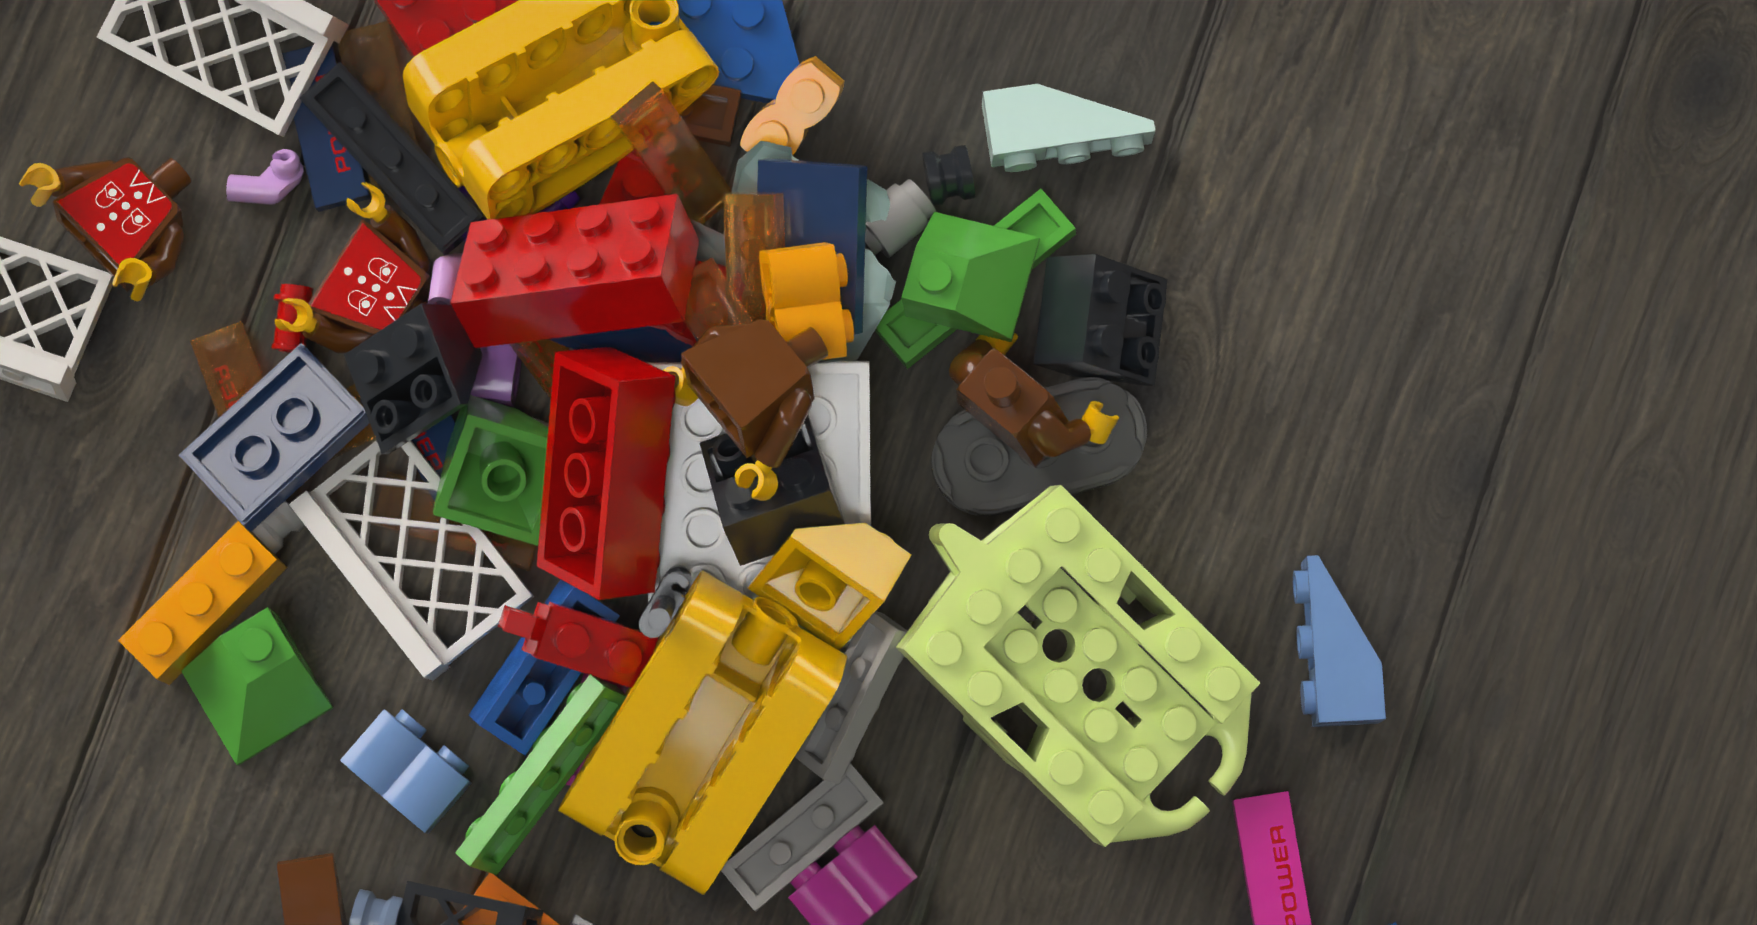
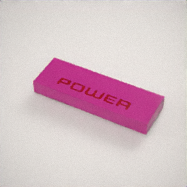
M1289 792L1232 800L1253 925H1312Z

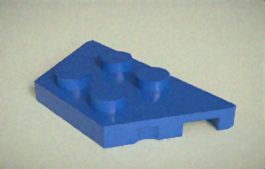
M676 0L680 19L718 66L719 75L713 85L741 90L742 99L769 103L776 99L785 79L799 65L782 0ZM651 22V23H647V24H649V25H659V24H662V23H661V22Z

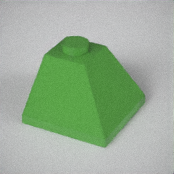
M934 212L916 245L901 299L906 317L1012 342L1040 237Z
M470 395L468 404L460 409L448 443L433 515L538 546L548 427L519 409Z
M268 607L219 636L181 671L237 766L334 708L281 618Z

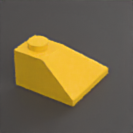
M867 523L798 528L792 532L760 570L747 589L759 597H765L781 604L795 616L799 625L840 651L886 600L912 554L897 545L888 535L877 531Z

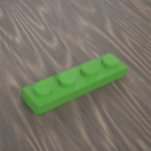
M1039 189L994 225L1040 237L1032 269L1076 235L1074 225L1042 189ZM901 299L885 312L875 332L908 369L957 329L906 317Z
M591 674L583 683L576 686L567 698L566 707L551 727L546 728L540 733L533 744L532 752L520 768L504 780L498 797L486 813L470 825L466 832L465 841L455 853L470 867L497 875L599 741L627 695L616 685Z

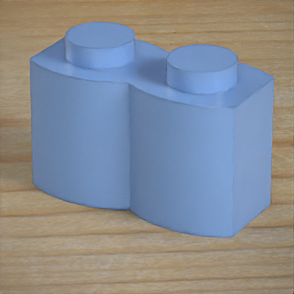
M384 709L340 761L419 829L429 834L472 784L463 775L469 765L445 745L438 752L429 747L420 739L427 730L403 709L395 717Z

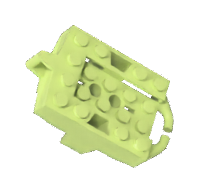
M1062 485L1049 486L983 540H979L955 524L940 523L931 527L929 539L950 570V573L929 599V603L908 629L896 648L964 715L963 721L1007 764L1023 773L1094 843L1106 847L1109 843L1170 836L1188 830L1204 818L1210 810L1196 796H1193L1181 808L1165 811L1153 805L1150 793L1204 736L1214 737L1222 748L1220 766L1208 782L1223 796L1228 793L1243 770L1247 754L1251 693L1259 686L1260 682ZM1062 566L1094 598V600H1092L1060 567ZM1121 597L1127 604H1130L1136 598L1147 610L1157 616L1137 624L1117 604L1118 599ZM1025 605L1037 619L1034 622L1032 620L1027 622L1017 612ZM1058 629L1066 637L1067 649L1061 658L1051 661L1043 652V639L1047 633ZM1139 645L1152 655L1207 711L1192 699ZM1098 668L1106 677V690L1100 697L1091 700L1083 691V679L1089 671ZM1123 702L1136 716L1133 719L1128 718L1126 720L1115 708ZM1018 705L1038 725L1026 753L1006 734L1007 731L996 720L993 721L991 717Z

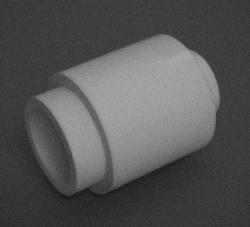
M907 179L900 186L894 183L887 189L890 207L886 221H866L865 249L871 250L874 256L881 252L887 258L892 257L926 228L928 219L936 212L928 197L910 179Z

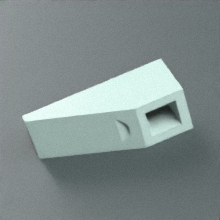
M1040 84L983 92L982 110L991 167L1004 166L1006 172L1029 170L1037 166L1036 161L1058 158L1060 164L1080 163L1090 159V153L1112 150L1113 156L1134 155L1144 151V145L1152 144L1155 134L1153 120Z

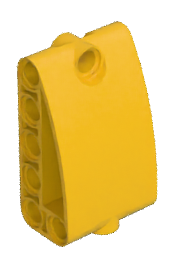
M519 0L413 57L403 70V81L408 106L435 144V152L443 170L457 188L464 185L488 220L535 214L584 185L632 152L681 114L714 84L718 78L719 69L694 34L689 31L680 19L676 0ZM651 22H661L662 24H659V25H649V24H647V23H651ZM642 123H645L652 133L641 141L640 139L643 136L639 131L635 133L634 130ZM642 127L643 133L647 134L646 128Z
M702 570L684 596L685 600L669 626L658 638L653 655L632 688L629 687L627 689L625 700L599 741L589 753L564 796L558 811L600 836L605 835L615 841V848L619 856L626 862L634 865L653 863L660 867V871L704 895L833 698L843 677L847 655L799 627L795 616L781 604L765 597H756L753 600ZM631 826H648L654 831L655 836L641 837L632 830Z

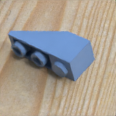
M1318 555L1307 556L1301 562V570L1293 571L1295 604H1304L1305 625L1297 626V651L1299 659H1308L1309 681H1301L1300 686L1303 714H1312V727L1379 724L1386 719L1382 663Z

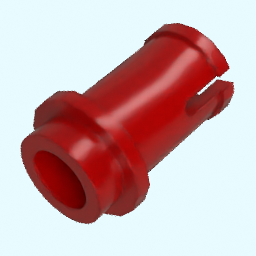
M281 284L280 294H274L273 297L274 301H278L276 319H283L292 325L297 319V310L294 306L286 304L282 300L287 298L301 299L309 304L313 297L314 288L294 284ZM275 325L272 350L291 353L300 343L306 347L307 338L304 337L303 331H283Z

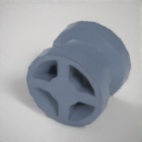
M360 889L354 902L349 925H397L403 898L392 896L388 900L376 898L372 891Z

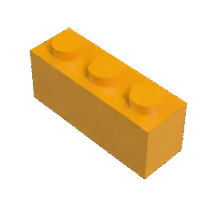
M237 521L118 641L157 680L170 685L182 673L181 671L204 651L288 567L252 532H249Z

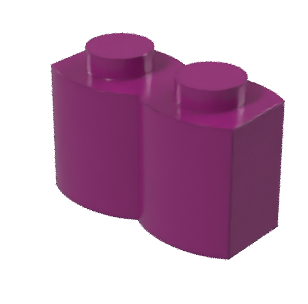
M857 825L833 846L839 853L836 858L824 868H821L814 861L790 882L796 891L788 897V900L809 925H863L913 883L918 876L875 825L866 832Z

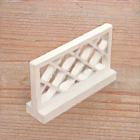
M115 0L97 38L277 135L284 137L302 103L299 97L311 86L333 41L340 44L349 24L304 0H234L242 5L231 9L228 0H218L221 12L195 20L190 0H179L186 24L160 32L153 6L168 0ZM143 9L151 36L133 42H128L117 36L116 34L126 15ZM255 11L261 15L267 36L241 45L233 18ZM224 21L231 48L205 56L198 30ZM273 21L287 28V30L276 33ZM189 34L196 60L177 67L169 64L163 42ZM300 35L314 43L304 64L286 69L279 42ZM153 45L156 56L143 50V48ZM270 46L277 73L251 81L244 54ZM234 58L242 85L220 91L214 87L209 66ZM199 69L202 81L188 73ZM297 76L293 86L291 87L289 79ZM280 82L285 101L274 120L260 112L254 90ZM245 94L247 105L233 97Z
M0 237V253L11 256L4 260H1L0 257V274H2L11 296L0 300V313L16 306L26 326L25 329L7 337L0 336V379L68 402L76 385L74 374L113 286L114 278L108 272ZM27 262L41 266L47 280L17 293L7 271ZM49 269L62 274L52 277ZM78 279L96 284L90 301L69 310L58 290L59 287ZM53 291L62 313L31 325L22 303ZM82 317L78 329H76L73 320ZM67 323L74 338L66 357L43 351L37 336ZM32 339L35 348L22 344V342Z
M375 441L313 491H305L289 505L421 675L426 679L434 681L450 668L449 664L498 626L504 605L520 609L534 596L481 529L462 524L463 526L449 524V519L442 517L440 523L410 520L414 489L437 492L440 476L415 444L409 441L401 446L409 456L407 479L398 480L377 477L381 451L377 441ZM369 464L368 476L356 475ZM417 468L429 483L415 481ZM347 481L367 484L363 515L342 513L329 495ZM376 485L405 488L401 519L372 516ZM349 521L362 522L360 535ZM371 523L400 526L396 558L375 556L370 550L368 542ZM409 527L439 530L435 562L405 559ZM448 531L467 533L475 540L477 544L474 566L444 563ZM484 553L497 569L482 567ZM381 563L395 565L394 579ZM404 566L434 569L430 601L409 599L403 592ZM443 570L473 573L469 605L439 602ZM481 574L504 577L516 592V595L499 608L478 606ZM415 606L429 608L428 622ZM438 609L468 612L465 635L447 648L435 633ZM477 613L490 614L475 626Z

